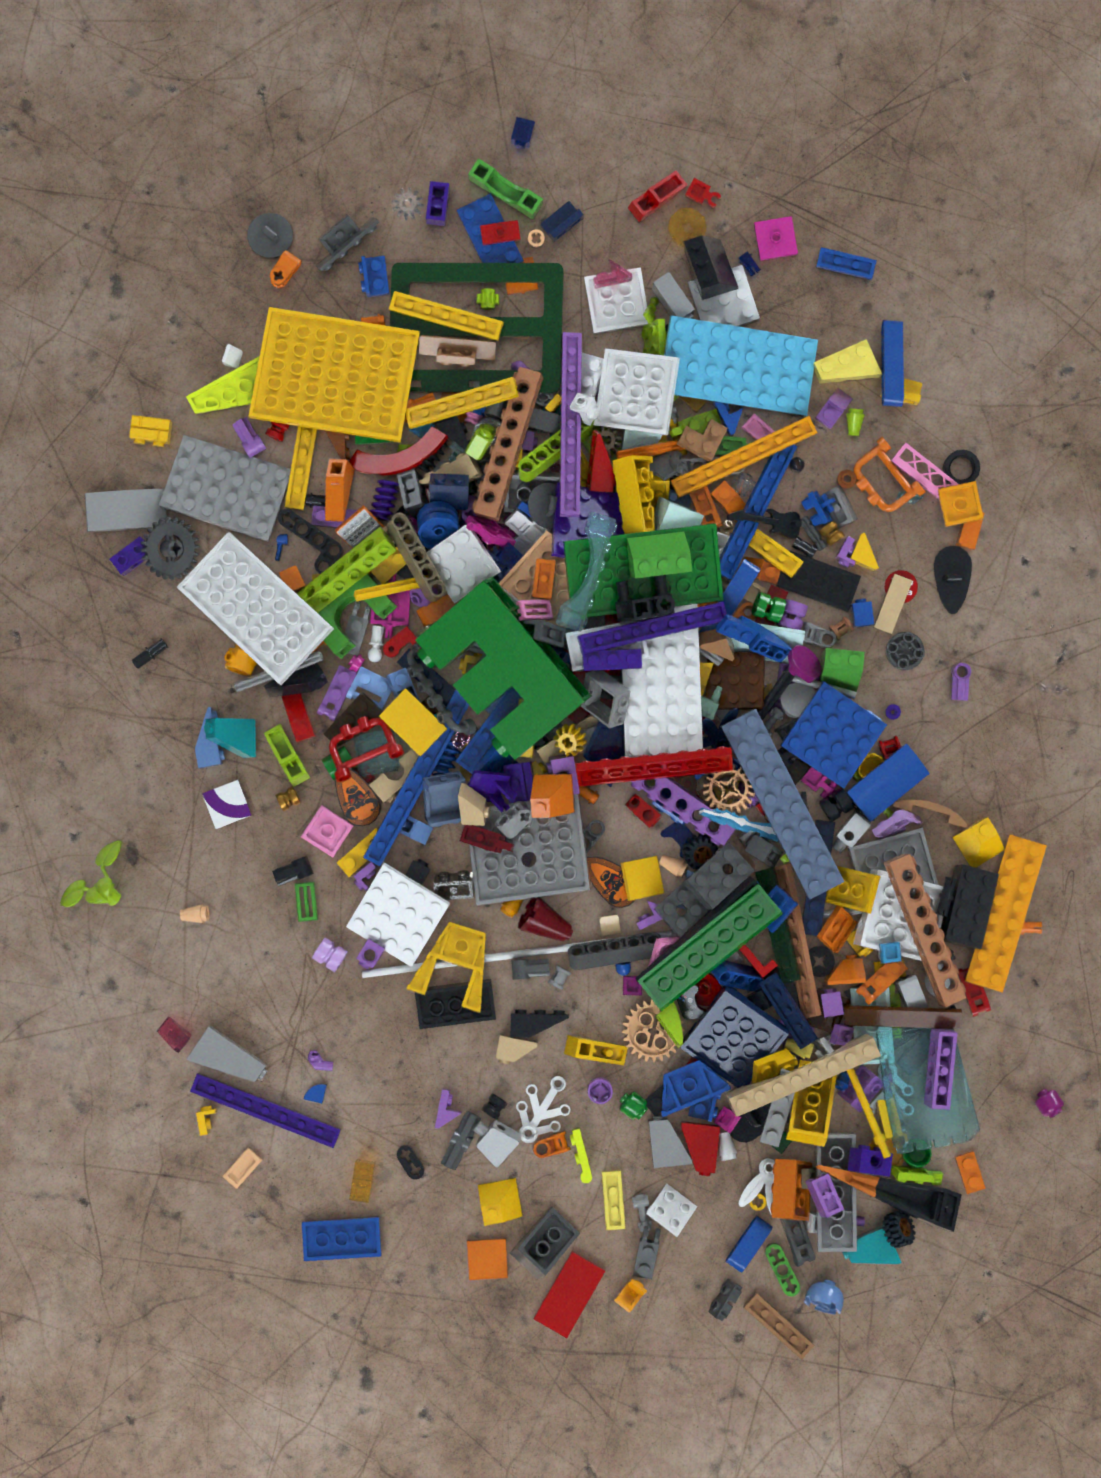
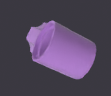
M247 417L233 424L234 430L241 439V444L249 458L266 449Z
M956 663L951 669V700L968 701L971 668L966 663ZM960 666L965 668V674L962 677L957 674V669Z

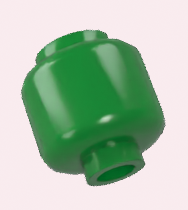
M635 1091L630 1094L625 1093L619 1100L621 1103L620 1111L630 1120H635L636 1118L639 1120L648 1110L646 1107L647 1101Z

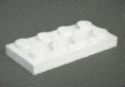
M642 619L565 633L572 672L583 670L582 654L577 639L578 635L642 621ZM646 640L607 649H641L642 659L649 658Z

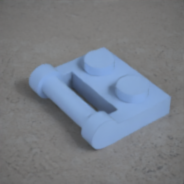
M360 667L346 698L350 700L352 698L356 699L360 695V693L356 692V689L361 687L381 697L380 702L371 700L383 710L392 689L386 678L364 667Z

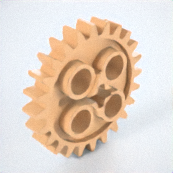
M652 999L650 1005H647L645 1000L642 1007L636 1004V1011L630 1009L632 1016L625 1015L629 1021L622 1023L627 1027V1029L622 1030V1033L627 1034L623 1041H629L626 1047H633L631 1054L638 1052V1059L644 1055L646 1062L649 1057H652L653 1062L656 1061V1057L663 1061V1055L670 1058L669 1051L676 1053L674 1048L676 1045L667 1032L659 1026L658 1020L655 1027L658 1033H654L652 1045L650 1048L648 1047L651 1035L648 1028L653 1027L655 1014H659L661 1011ZM643 1014L651 1016L649 1024H643L640 1021ZM645 1033L647 1035L646 1041L644 1043L637 1042V1034ZM659 1037L664 1038L666 1041L665 1045L661 1048L655 1045V1040Z

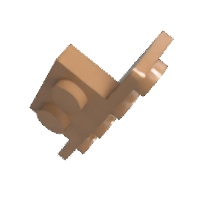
M421 335L419 339V354L436 356V362H440L442 365H452L453 363L469 367L475 365L476 359L495 360L496 341Z

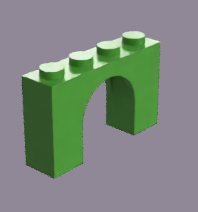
M368 573L318 612L334 628L323 641L341 659L356 646L341 628L340 618L343 610L350 603L356 601L354 597L355 590L379 585ZM388 595L361 600L365 601L382 619H385L398 607Z

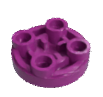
M797 645L789 651L788 661L790 666L788 670L793 676L797 675L807 683H812L821 675L822 667L820 661L810 649Z

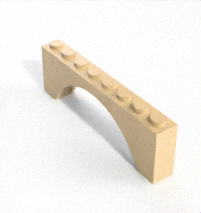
M865 1034L850 1040L839 1049L807 1065L765 1081L741 1086L725 1093L732 1112L738 1117L878 1058L881 1054L874 1038Z

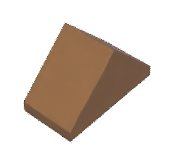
M716 629L699 634L700 649L731 661L734 660V645L730 637L718 633Z

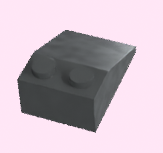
M551 1207L517 1243L510 1254L538 1280L547 1275L580 1233Z

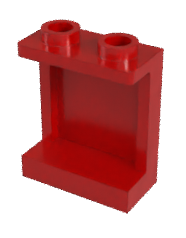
M746 945L739 949L741 954L761 977H765L778 966L771 958L761 964Z

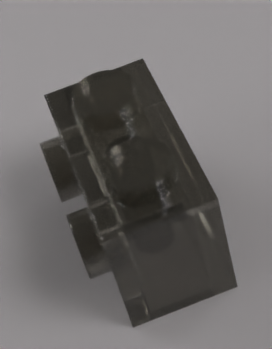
M462 870L457 873L440 872L435 874L433 882L434 893L445 900L474 898L475 890L472 872Z

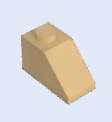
M461 783L458 801L462 825L485 826L486 818L490 817V807L487 806L486 798L467 784Z
M500 1034L495 1058L499 1059V1063L510 1065V1061L515 1062L535 1049L538 1042Z

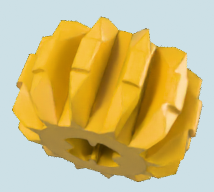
M574 723L570 726L564 724L562 728L556 730L557 734L554 736V740L557 742L554 747L561 748L559 753L565 751L566 757L570 754L576 756L578 752L584 750L587 740L583 739L586 733L580 732L581 727L576 729Z

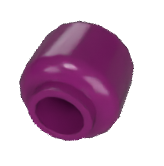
M1044 1089L1037 1094L1038 1098L1035 1100V1105L1042 1116H1049L1051 1119L1063 1111L1064 1102L1055 1090L1048 1091Z

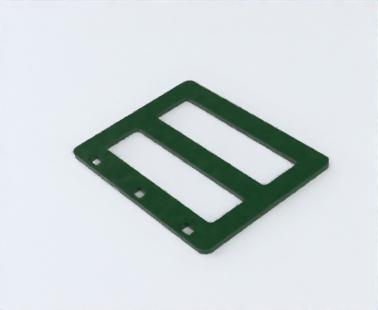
M396 263L393 265L391 272V300L394 291L409 295L411 283H543L544 314L542 317L489 318L504 322L500 337L543 338L542 369L533 370L541 372L543 376L539 393H556L560 390L564 269L559 263ZM390 311L391 327L420 331V336L482 337ZM414 370L412 381H421V387H411L410 392H464L477 388L469 387V381H480V386L513 377L514 373L518 372V370ZM524 386L519 392L526 393L529 388Z

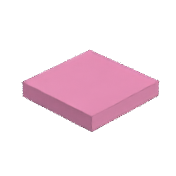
M321 805L301 838L334 858L354 825Z

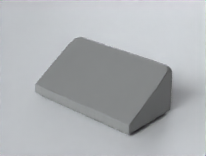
M837 486L823 493L827 495L828 499L835 498L836 500L832 504L834 511L829 514L837 523L838 529L858 519L842 487Z

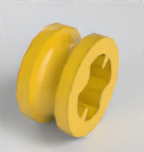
M762 1193L757 1195L759 1199H763V1203L760 1202L761 1206L757 1207L756 1204H752V1201L749 1203L753 1210L760 1211L766 1206V1198Z

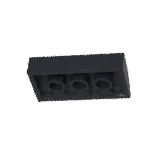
M491 979L483 980L480 1013L462 1007L469 982L428 987L426 995L415 992L419 1028L427 1029L496 1020Z

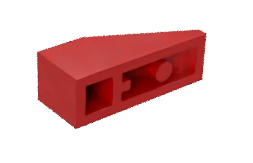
M593 430L586 487L590 491L613 492V487L616 486L613 467L601 434Z
M302 694L281 696L296 742L300 743L317 737Z

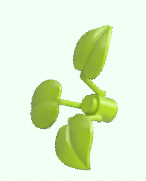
M121 840L106 845L96 856L95 863L101 866L100 868L105 877L98 880L91 888L85 887L86 882L84 880L73 882L64 891L60 902L61 906L72 907L82 899L85 891H87L85 900L88 903H108L110 906H113L119 902L121 894L113 888L115 884L112 883V879L108 876L105 867L110 866L116 860L122 845Z

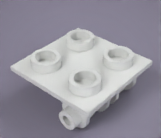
M666 1183L656 1200L647 1209L646 1214L678 1237L697 1206Z

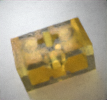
M356 1159L349 1200L369 1203L376 1162Z

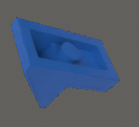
M713 402L723 425L728 428V435L733 437L743 408L729 415L730 408L727 403Z

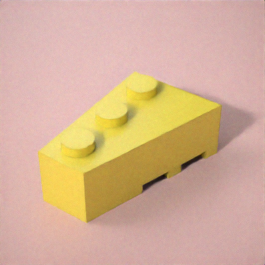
M867 339L813 363L814 372L820 384L880 378L882 375Z

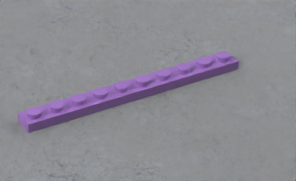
M562 333L560 517L580 516L581 415L570 410V405L576 394L581 393L582 333Z

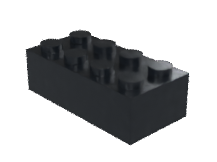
M964 864L955 865L953 878L958 880L953 894L955 898L954 901H951L948 917L943 916L941 925L945 935L944 942L973 950L982 949L999 874Z

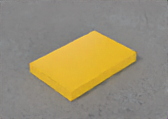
M406 688L379 715L419 756H422L448 729L444 724H440L437 718Z
M837 866L844 882L827 890L825 902L871 914L881 876Z

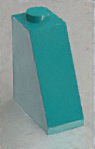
M205 719L204 731L206 739L242 758L256 757V719Z
M885 1225L858 1235L857 1252H842L845 1260L849 1258L851 1263H902L896 1248L890 1245L891 1242H887L888 1237L884 1236L886 1232L882 1227Z

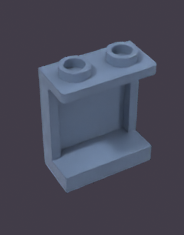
M460 771L423 778L424 816L430 827H441L444 824L461 822L458 794L461 783L466 784V781Z

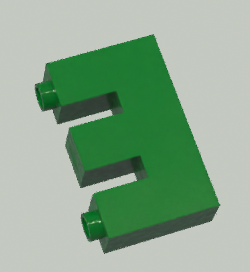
M490 577L477 585L415 641L421 647L417 650V654L422 662L429 668H433L436 665L440 670L452 664L472 645L478 644L487 656L456 681L453 686L477 715L487 710L512 687L518 692L524 701L490 729L495 735L491 742L496 751L505 758L511 755L516 760L585 703L592 695L549 644L533 639L535 628L525 625L524 621H519L521 613H518L517 610L520 608L495 578Z

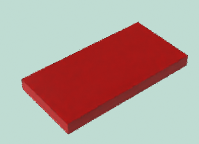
M572 1251L533 1319L561 1336L568 1338L603 1277L605 1270Z

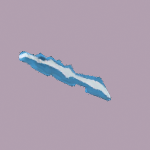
M701 808L699 811L701 816H705L721 825L727 824L734 829L746 833L750 830L760 833L759 837L779 842L770 823L749 822L746 815L738 816L735 812L721 811L718 808L713 810Z

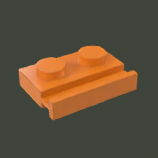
M836 906L817 937L833 953L838 954L858 922L853 920V917L843 907Z

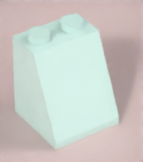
M658 497L654 512L655 530L700 525L704 515L683 505Z

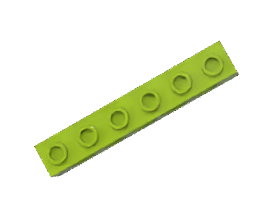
M379 527L296 594L314 611L320 612L396 551L392 538Z

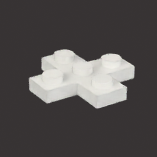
M519 508L505 520V524L517 534L514 537L516 543L510 548L517 554L519 560L546 530H551L539 526Z

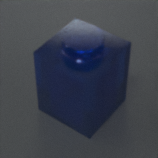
M516 117L511 136V144H514V147L519 149L530 148L535 121Z

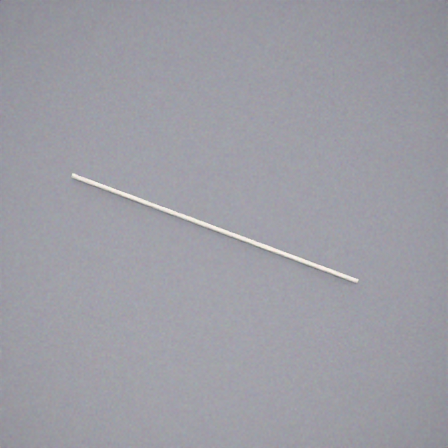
M844 908L850 915L863 913L861 911ZM834 909L824 911L823 919L829 918ZM673 930L657 932L661 935V938L677 936ZM593 941L486 954L484 962L568 952L569 947L572 945ZM439 960L436 962L434 969L457 965ZM423 963L413 964L412 967L401 965L362 970V977L368 978L414 972Z

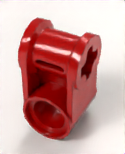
M897 735L893 739L883 742L881 740L878 741V746L884 760L901 747Z

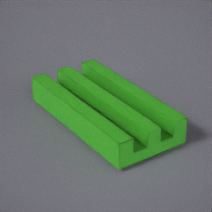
M314 882L296 883L295 893L298 922L318 920ZM307 886H310L313 917H310ZM299 887H303L306 914L304 918H302Z

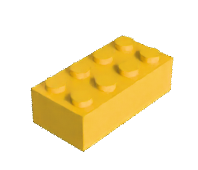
M799 1060V1064H798V1067H797V1068H800V1067H802V1066H804V1065H807V1064H809V1063H811V1062H810V1061H805V1060ZM837 1075L795 1092L791 1104L786 1140L825 1147Z

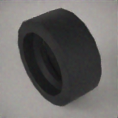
M963 449L951 453L944 461L942 469L955 482L963 484L975 481L979 476L981 468L977 456L971 451ZM959 457L967 458L973 468L972 474L962 480L955 478L950 470L953 460Z

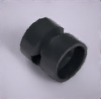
M842 787L834 791L832 797L826 796L818 801L823 812L831 822L841 817L842 812L846 814L854 809L852 801Z

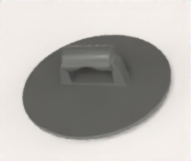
M275 213L262 214L256 217L248 228V243L252 250L262 257H278L291 246L293 240L292 227L281 215Z
M543 483L536 486L528 498L530 516L535 523L547 529H553V518L558 499L555 496V484Z

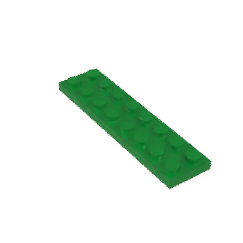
M757 884L637 981L657 1007L663 1011L783 913L763 888Z

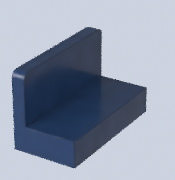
M568 201L544 220L540 226L552 241L555 242L583 220L584 214Z

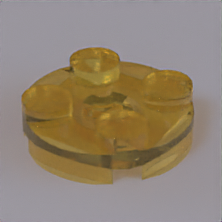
M692 208L678 209L671 216L668 224V231L674 243L684 247L685 240L705 236V217ZM690 223V226L693 227V229L688 230V232H684V228L682 227V225Z

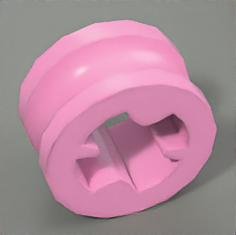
M467 412V418L464 419V422L476 425L483 416Z

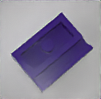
M532 761L503 765L504 773H509L511 776L508 783L512 790L517 793L515 800H513L512 796L508 800L509 804L517 801H530L534 777Z

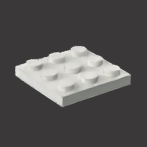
M743 265L731 268L738 285L737 290L708 299H701L695 280L688 282L699 320L733 326H742L760 320Z
M641 267L584 277L593 334L640 327L648 324V320L643 316L647 308Z
M466 525L427 552L445 584L446 592L454 604L464 598L483 580L494 577L501 572L475 531L468 530Z

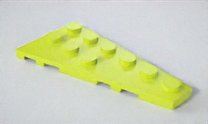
M259 357L186 396L195 414L251 404Z

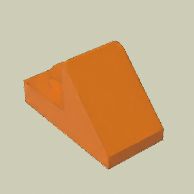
M744 557V559L761 568L755 580L777 585L780 569L769 562H765L764 559Z

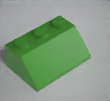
M684 531L626 538L630 577L643 578L692 572L691 554Z

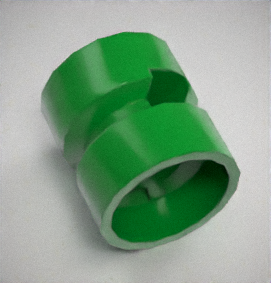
M759 592L753 604L752 615L759 618L766 616L767 620L779 623L785 610L786 600L779 597L771 598L769 594Z
M345 746L337 749L342 763L353 759ZM330 754L321 760L332 779L335 780L334 773L336 772V767Z

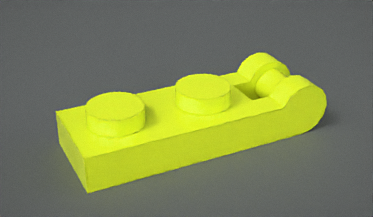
M580 1127L572 1129L573 1134L569 1136L572 1146L576 1145L578 1153H574L577 1165L581 1164L582 1167L581 1181L589 1183L592 1180V1174Z

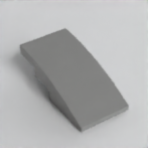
M164 489L85 493L87 532L153 528V522L158 523L160 518L165 520L167 517L166 509L159 507Z

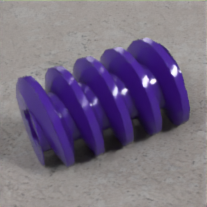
M378 480L377 484L381 487L375 488V491L379 495H373V499L377 502L371 503V506L375 509L369 511L377 519L388 522L390 519L387 518V515L394 514L389 508L396 507L391 501L398 499L393 494L400 492L395 488V486H399V483L389 480Z

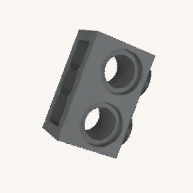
M411 469L397 474L404 509L411 516H415L425 504H428L425 485L419 483L423 476L415 469Z

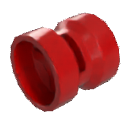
M271 422V426L266 430L265 434L277 441L283 442L284 433L289 429L290 425Z

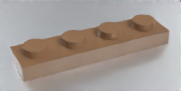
M757 1292L743 1306L801 1360L815 1346Z

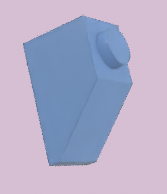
M408 816L399 833L425 845L433 827Z

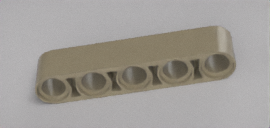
M396 513L388 521L387 530L425 598L430 602H436L445 594V584L406 515ZM394 521H398L401 527H397ZM403 538H408L410 544L405 543ZM413 554H416L420 561L415 560ZM422 571L427 572L429 574V578H426L423 575ZM432 588L437 589L438 595L432 592Z

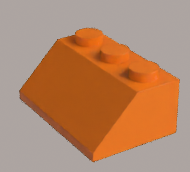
M775 1159V1164L773 1165L774 1183L772 1184L773 1202L770 1207L772 1218L809 1221L811 1193L809 1189H802L801 1169L812 1168L811 1162Z

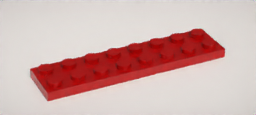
M724 746L711 750L702 748L692 752L683 750L672 754L659 753L658 755H640L634 758L620 757L615 760L601 759L595 762L582 761L575 764L579 787L733 771L731 747L727 748Z

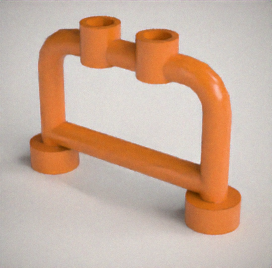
M881 437L876 441L878 445L855 463L853 470L858 480L855 484L861 492L866 490L869 494L867 499L873 507L877 505L882 511L893 512L918 494L920 497L926 492L917 480L911 485L887 456L886 452L892 448ZM876 455H878L906 491L903 496L889 505L882 500L861 472L862 466Z

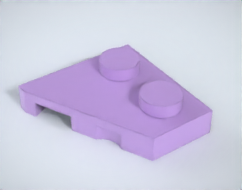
M902 809L894 812L889 819L878 823L877 827L872 831L875 837L882 839L905 831V826L912 822L919 825L922 823L920 816Z

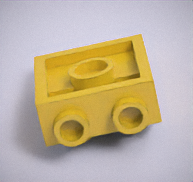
M786 1048L753 1062L752 1084L779 1076L781 1068L793 1071L794 1066L798 1065L796 1056L791 1054Z

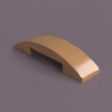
M902 800L894 802L890 806L908 812L912 811L913 806L947 815L946 823L961 828H967L968 825L954 811L930 801Z

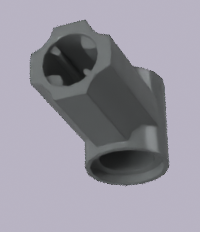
M549 959L511 960L513 980L550 975Z

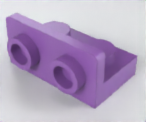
M861 1065L856 1070V1075L869 1103L885 1083L864 1065ZM849 1080L848 1089L839 1091L837 1094L861 1113L863 1108Z

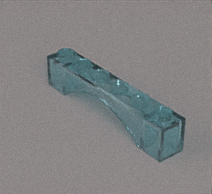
M590 511L585 527L590 548L588 571L578 591L561 605L555 624L580 632L582 628L586 627L588 617H586L587 611L592 608L594 601L592 595L598 589V576L604 570L605 561L603 560L605 554H608L610 551L611 542L609 541L617 528L616 519Z

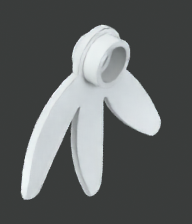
M767 1158L761 1161L759 1164L760 1174L754 1177L744 1189L738 1203L740 1207L750 1203L765 1184V1197L770 1211L771 1203L773 1202L772 1184L774 1183L773 1165L775 1164L773 1159ZM766 1165L772 1166L771 1172L766 1170Z

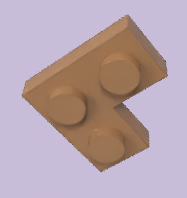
M712 419L708 422L703 434L686 426L677 445L711 462L728 428Z

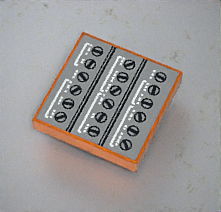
M363 505L337 527L335 531L353 549L379 527L384 528L385 526Z

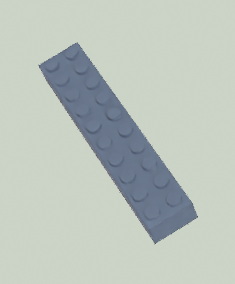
M753 709L720 726L807 897L812 899L843 883L844 880L757 710Z

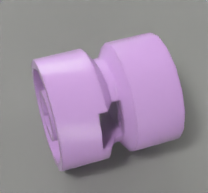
M325 937L312 959L320 964L326 963L328 969L336 972L348 951L340 946L334 947V942Z

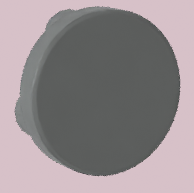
M911 632L897 633L890 638L886 645L888 662L899 670L915 668L921 663L925 655L921 639Z

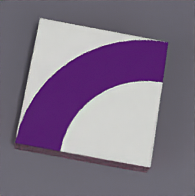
M239 780L202 793L215 829L252 816Z

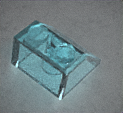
M383 730L374 731L353 739L356 757L388 743ZM385 752L358 764L359 775L365 776L398 771L400 766L399 759H391L388 752Z

